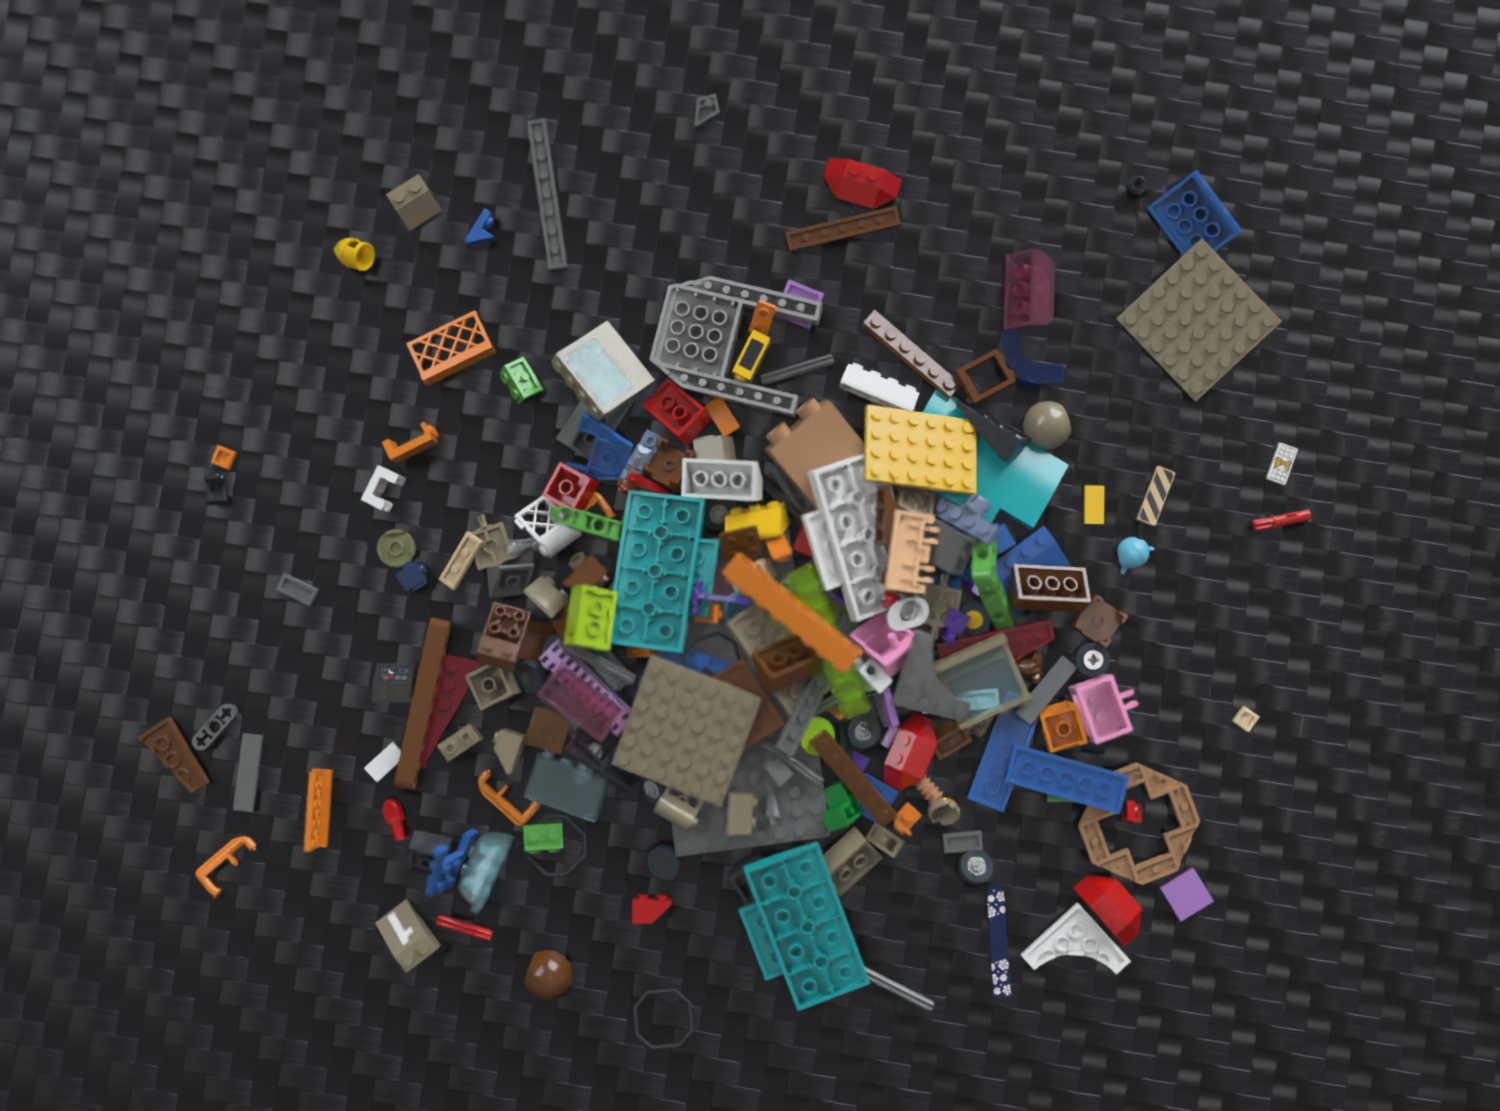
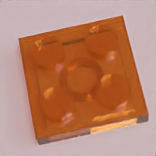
M535 706L524 744L561 755L573 717Z

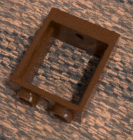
M997 349L956 370L955 375L973 406L989 400L1013 387L1015 384V373L1012 369H1008L1005 364L1007 360L1002 352L999 353ZM994 358L1007 381L979 395L967 372Z

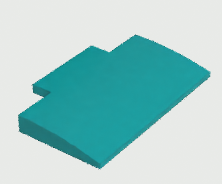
M935 390L922 412L967 419L955 404L959 399L954 396L947 399L937 390ZM976 430V494L984 497L988 504H990V509L982 519L992 523L999 511L1029 530L1033 529L1069 465L1045 450L1036 447L1031 442L1016 459L1005 461L997 456L998 453L989 446ZM931 490L957 506H963L971 496Z
M634 490L628 491L613 592L618 593L610 644L677 654L684 653L689 617L694 616L691 612L693 609L691 594L696 589V581L701 579L704 583L702 586L703 594L712 595L720 541L701 539L707 503L705 499ZM702 601V604L699 606V614L694 617L709 618L711 602Z
M818 842L743 866L756 902L738 908L765 980L784 974L798 1011L871 984Z

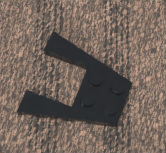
M593 712L591 716L617 742L602 762L578 736H575L563 751L624 793H628L641 776L612 765L621 737L615 736L611 728L606 723H602L597 718V714Z

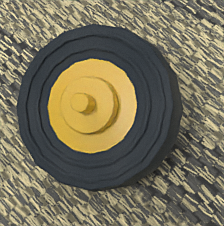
M969 601L959 608L960 611L970 616L963 630L965 634L972 636L980 635L990 626L991 618L983 603Z

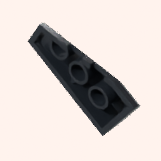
M957 400L955 403L989 446L998 453L997 456L1005 461L1014 460L1030 443L1032 438L1011 425L1010 427L1001 425L1000 419L996 417L984 416L985 412L964 400Z
M760 470L763 479L762 500H732L731 504L745 509L753 504L763 506L771 501L785 502L790 523L786 529L789 528L790 535L798 538L804 525L801 517L804 514L775 482Z

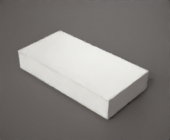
M392 742L364 769L376 782H379L399 763L401 749L395 742Z

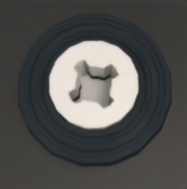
M1087 643L1079 647L1074 659L1078 671L1089 677L1103 674L1109 667L1110 662L1107 650L1097 643Z

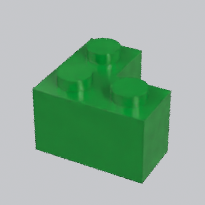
M842 780L831 783L823 789L829 809L821 815L823 823L829 832L850 825L864 813L858 799Z

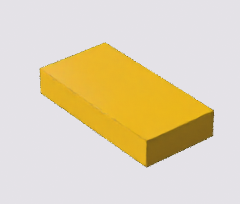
M1084 486V524H1104V486Z

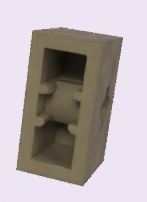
M470 723L437 746L447 761H451L484 738L474 723Z

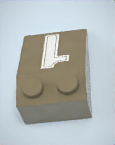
M407 899L375 923L393 956L406 973L441 946Z

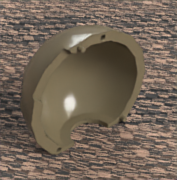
M1039 402L1030 407L1025 415L1023 423L1024 434L1032 438L1030 442L1038 448L1046 450L1058 448L1067 441L1071 434V424L1067 412L1057 402Z

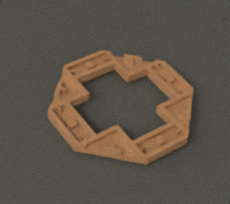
M1133 763L1115 770L1114 772L1130 776L1127 788L1143 782L1150 799L1168 793L1180 827L1163 833L1169 852L1134 865L1128 848L1110 854L1098 820L1115 813L1087 805L1078 824V829L1090 861L1097 866H1101L1141 885L1178 871L1181 865L1180 861L1191 843L1195 828L1197 829L1200 823L1188 786L1139 763Z

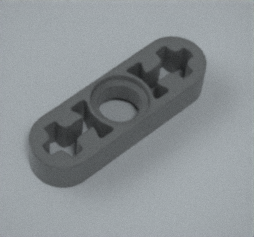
M233 704L222 705L193 737V747L197 750L208 749L237 717L238 710ZM224 709H231V716H226L223 721L219 719L226 714ZM214 721L220 725V729L216 733L210 729V725ZM207 733L211 735L205 739L206 745H199V738H204Z

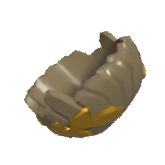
M939 798L929 807V818H931L933 823L940 822L943 826L952 825L960 817V809L957 803L950 798Z

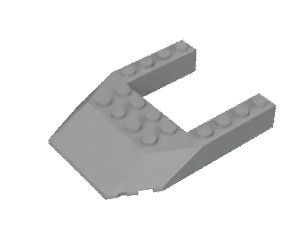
M713 276L669 285L649 360L682 388L721 400L795 417L799 403L798 395L728 379L727 374L745 308L755 310L758 301L763 300L777 307L774 315L819 325L823 304L819 301Z

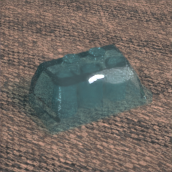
M500 832L484 833L478 839L476 845H472L470 848L468 863H464L460 871L462 876L458 889L462 896L473 905L471 911L479 913L484 908L515 838L514 836Z

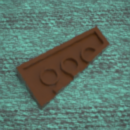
M171 717L166 718L137 737L149 747L153 754H156L163 761L162 764L166 768L172 770L175 774L174 776L191 793L210 783Z

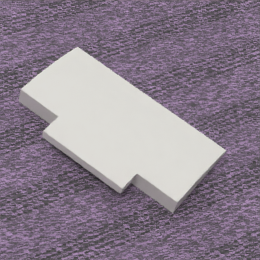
M864 453L807 472L818 510L804 514L801 517L823 590L827 591L841 586L851 621L858 622L887 611L888 609L882 607L883 604L880 600H884L886 597L883 592L890 591V589H885L884 585L878 582L888 559L890 546L875 545L877 486H890L893 493L892 486L890 484L864 481ZM898 593V595L900 596L901 599L908 598V597H906V596H904V595ZM914 593L913 597H921V593Z

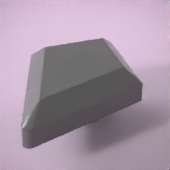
M716 94L697 98L695 127L700 126L720 113Z

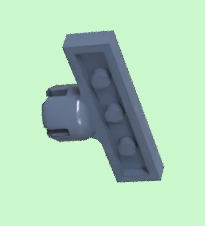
M976 493L972 494L963 506H957L941 498L933 508L932 515L988 546L1001 532L997 526L982 519L990 509V504H988L984 497L978 496Z

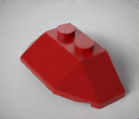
M829 158L824 173V179L827 181L836 199L869 209H875L896 199L902 181L884 169L851 159Z
M912 712L900 726L884 764V783L901 791L924 779L938 746L931 719Z
M1087 875L1073 887L1123 947L1139 935L1142 907L1117 878Z

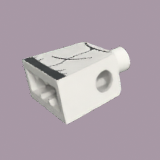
M859 656L853 664L854 667L849 670L850 676L865 696L880 694L892 682V679L872 658L862 659Z

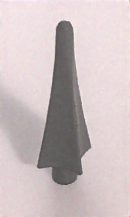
M768 783L766 818L769 817V825H777V817H780L774 790Z

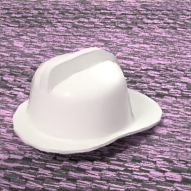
M920 597L901 599L889 609L887 614L888 625L895 631H903L923 624L929 615L928 604Z

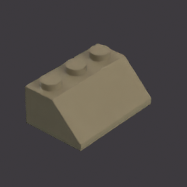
M855 826L823 855L836 893L840 897L883 858Z

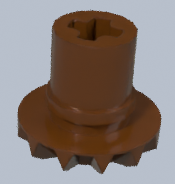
M1035 652L1033 659L1021 658L1015 661L1021 676H1032L1033 683L1041 681L1043 671L1041 653Z

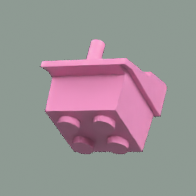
M884 611L870 617L848 636L851 642L863 651L861 654L863 659H874L884 672L891 677L903 667L914 633L909 629L903 631L891 629L887 622L888 611Z

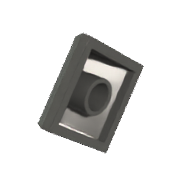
M534 563L487 568L490 597L526 595L523 591L529 586L535 568Z

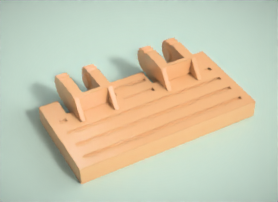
M900 510L894 511L885 589L924 594L925 585H919L917 581L933 583V579L929 577H918V571L920 569L932 572L935 569L932 566L919 565L920 562L928 563L930 546L922 545V543L938 545V540L934 538H923L924 531L932 533L940 531L938 527L925 526V523H934V515Z

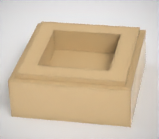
M1242 705L1232 719V722L1249 733L1259 719V716Z

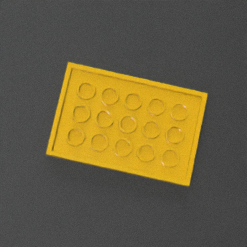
M867 405L865 407L864 481L972 495L976 493V429L968 419Z

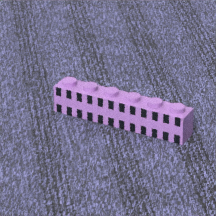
M558 638L539 658L541 664L546 669H550L559 682L565 683L569 687V691L574 696H578L587 709L593 710L597 714V718L602 723H606L615 736L622 737L632 708L581 659L564 651L565 645Z

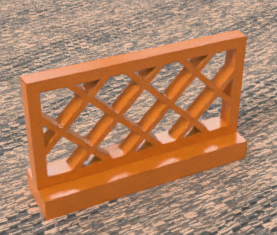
M475 310L406 343L420 372V376L427 386L496 353ZM474 317L476 320L474 329L465 327L467 320ZM451 328H460L457 337L448 335ZM463 330L472 332L469 342L460 339ZM476 334L482 335L485 339L480 344L472 343ZM436 335L442 336L439 346L431 344L432 338ZM446 338L455 341L452 350L443 347ZM459 342L467 344L466 350L462 353L455 351ZM420 343L424 344L423 353H416L413 346ZM429 346L438 349L435 358L426 356ZM442 350L450 353L449 358L445 361L438 360ZM424 359L433 361L431 368L424 371L422 368Z
M314 768L312 772H309L304 851L310 852L318 847H328L333 769Z

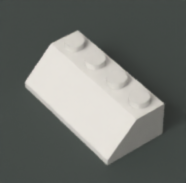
M848 364L839 388L887 408L913 411L919 395L916 392V388L909 385L901 386L898 384L899 381L888 377V379L880 377V373L873 370L867 372L859 364Z
M682 458L681 496L749 501L762 500L763 479L757 461Z

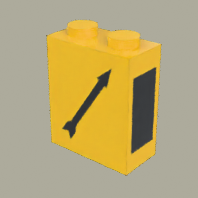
M755 330L752 331L732 370L736 381L751 383L770 346L771 338Z

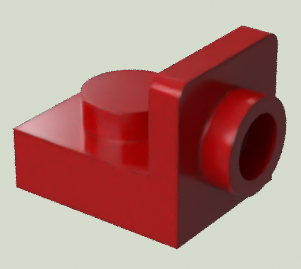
M1130 800L1123 802L1121 807L1122 822L1141 823V804Z

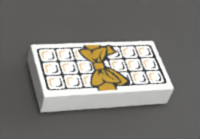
M1278 443L1265 479L1285 485L1298 449Z

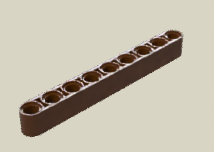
M433 617L430 619L394 786L414 790L416 787L450 634L451 621Z

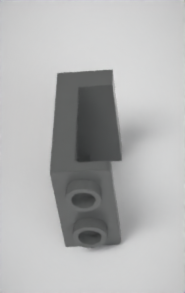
M934 519V523L929 524V526L938 527L940 531L937 533L927 531L924 538H934L938 540V545L922 544L930 546L929 561L950 574L963 575L977 539L963 535L947 526L945 522Z

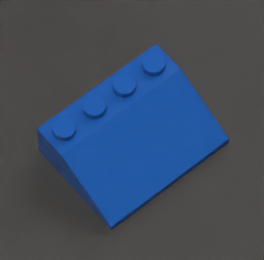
M1198 170L1192 172L1147 207L1182 255L1189 251L1201 238L1216 252L1243 232Z
M1045 526L1037 529L996 560V572L1008 600V588L1013 564L1072 567ZM1013 609L1015 617L1020 615L1025 610Z

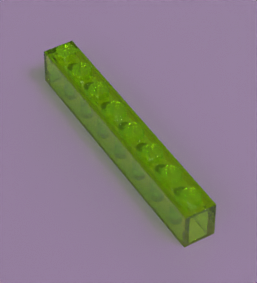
M813 563L789 572L787 574V583L790 588H793L795 597L841 633ZM822 658L825 666L824 674L827 679H830L832 683L831 691L840 703L838 705L840 713L845 715L847 720L868 712L871 706L854 664L844 673L843 671H837L832 666L833 663L828 659Z

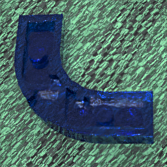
M1020 329L1000 332L1002 352L1007 360L1006 365L1009 369L1013 370L1016 377L1034 385L1064 383L1062 363L1039 365L1027 359L1022 349Z

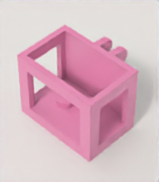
M1102 674L1068 687L1073 703L1077 704L1089 742L1097 744L1133 731L1126 710L1138 706V702L1131 701L1123 704L1122 698L1134 694L1133 689L1119 693L1113 675Z

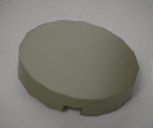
M393 529L385 532L379 539L377 553L386 565L401 567L404 563L412 561L416 553V545L409 533Z

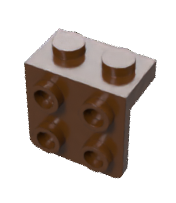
M757 525L719 534L726 564H729L734 556L740 552L748 559L764 555Z

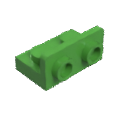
M524 357L505 365L500 371L502 381L507 384L512 398L518 404L523 403L525 399L543 390Z
M562 822L523 825L524 851H529V854L540 853V850L559 852L563 848Z

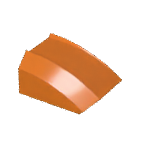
M1063 701L1048 705L1039 714L1048 753H1055L1088 743L1076 703Z

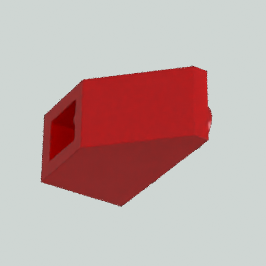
M638 894L637 897L633 898L632 923L652 924L672 905V898H668V895L663 894L657 895V898H650L648 894Z

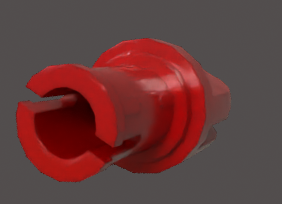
M396 799L387 800L382 806L386 824L391 826L394 841L406 839L402 824L403 819H405L402 806Z

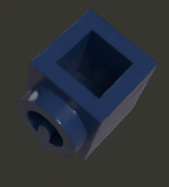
M411 560L401 566L402 569L396 573L398 580L406 591L410 589L413 592L427 583L426 573L428 571L423 563L419 564L417 560L413 563Z

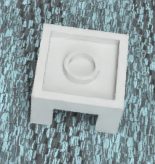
M378 465L361 500L376 508L390 512L393 504L380 498V496L384 492L388 481L403 486L406 478Z

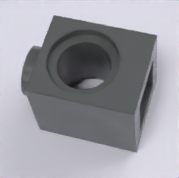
M779 756L775 759L771 757L762 764L764 768L759 771L773 790L780 787L793 776V773Z

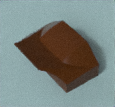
M947 720L934 728L938 741L935 754L939 760L973 741L967 730H961L958 724L951 720Z

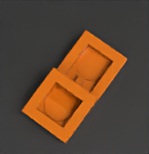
M716 398L704 405L722 435L727 436L740 428L723 400Z

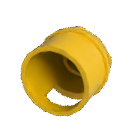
M345 238L339 241L334 248V253L339 261L347 268L366 271L373 264L375 257L373 246L369 243L361 242L357 238Z

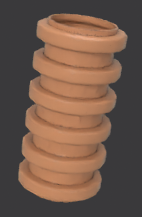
M925 774L924 779L913 786H917V790L921 791V795H925V799H929V803L932 804L942 796L943 792L939 791L938 786L935 787V783L930 782L931 779L927 778Z

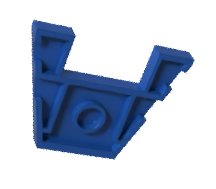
M583 412L577 430L595 435L596 439L587 466L567 461L566 465L590 478H597V480H621L619 476L630 457L633 444Z
M691 648L685 657L687 668L699 673L706 666L717 674L732 664ZM667 652L663 657L665 660L682 666V654Z
M472 828L463 833L458 850L448 856L446 855L449 848L443 844L433 849L432 856L435 857V860L430 863V868L433 871L432 876L429 875L425 890L427 896L432 898L454 885L456 876L478 835V831Z

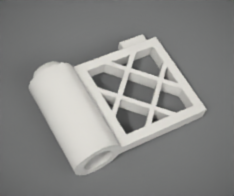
M541 496L515 515L514 523L521 530L525 528L540 545L539 551L544 557L548 556L551 558L579 538L581 532L563 525L550 524V511L556 505L549 499ZM545 502L549 506V511L537 510L538 505ZM560 512L559 514L561 520L564 517V514L562 512ZM526 514H534V522H527L522 517ZM537 515L548 516L547 523L536 522ZM535 527L546 528V533L539 537L535 533Z

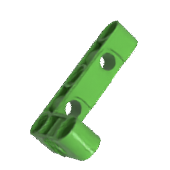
M634 489V491L646 492V491H644V490ZM556 506L550 511V519L556 524L604 539L621 542L625 511L620 522L569 507ZM561 511H563L564 514L562 520L559 517ZM597 521L598 527L595 530L594 523Z
M996 538L990 546L977 540L972 558V577L977 591L990 615L995 630L1015 627V613L1013 609H1010L1009 600L996 572Z

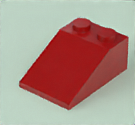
M669 378L642 404L658 422L685 446L712 420L703 406Z

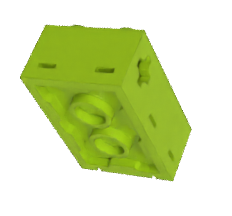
M572 586L564 645L594 651H609L618 592L599 589L596 586Z

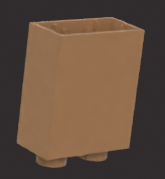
M813 397L796 410L801 419L788 428L783 422L766 436L771 444L764 450L811 508L816 511L818 508L807 472L863 454L865 444L830 401L822 400L818 403Z

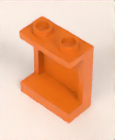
M425 422L420 423L424 430V435L399 447L396 442L390 439L383 441L382 444L390 460L399 463L438 444L436 438L439 435L435 427Z

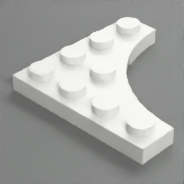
M1079 903L1074 904L1020 954L1034 970L1043 963L1061 955H1080L1094 958L1108 966L1116 974L1131 962Z

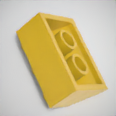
M771 501L763 506L753 504L745 509L735 507L730 509L729 513L725 516V532L757 525L760 539L781 536L790 524L785 502L778 503V501Z

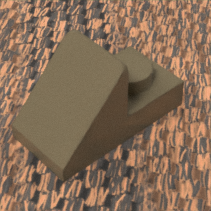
M876 822L866 836L869 842L893 858L897 856L905 843L901 837L881 827Z

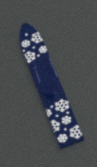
M993 882L987 892L993 997H1011L1005 899L1001 886L997 882Z

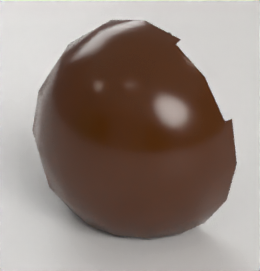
M543 950L536 952L526 973L525 987L530 994L539 999L551 1000L558 998L568 990L572 983L573 972L571 965L565 956L557 951Z

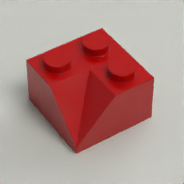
M559 462L542 496L561 507L584 511L599 482Z

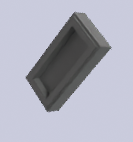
M287 573L283 574L276 588L277 591L310 607L320 590Z
M981 830L942 834L945 854L967 852L973 849L983 850Z

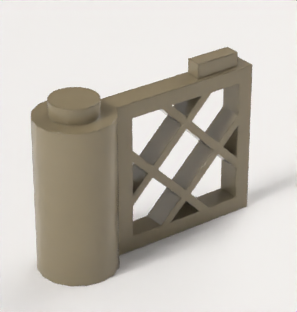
M667 786L654 809V813L686 831L690 828L693 830L699 820L696 816L704 800L699 799L695 809L688 805L687 796H690L689 794L683 793L682 796L674 797L669 794L671 787ZM684 797L685 802H683V801H681V800H679V799Z

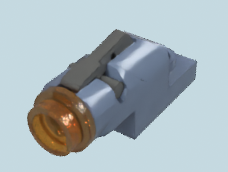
M648 429L646 430L619 476L618 487L626 491L636 488L635 485L628 482V474L635 472L641 476L644 475L643 467L647 461L649 464L651 463L657 452L656 444L662 436Z

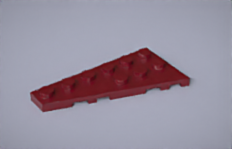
M1048 619L955 639L952 644L947 642L936 643L939 659L1002 632L1006 636L1007 644L1014 660L1018 661L1033 650L1035 651L1055 639L1052 622ZM1002 657L948 681V687L951 693L957 696L1006 668L1009 664L1006 658Z
M445 654L420 768L425 767L435 746L470 687L465 675L482 667L483 664L477 663V660Z

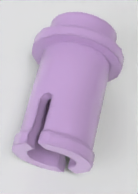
M898 726L888 727L889 729L881 738L880 743L888 749L895 740L899 730Z

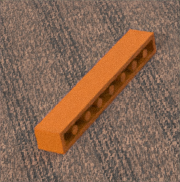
M741 552L734 556L722 572L729 583L736 584L741 588L740 591L745 596H751L756 600L755 603L758 607L767 609L774 620L784 623L790 633L800 636L802 638L801 641L806 646H812L816 649L817 654L821 658L832 662V666L837 671L846 673L863 651Z

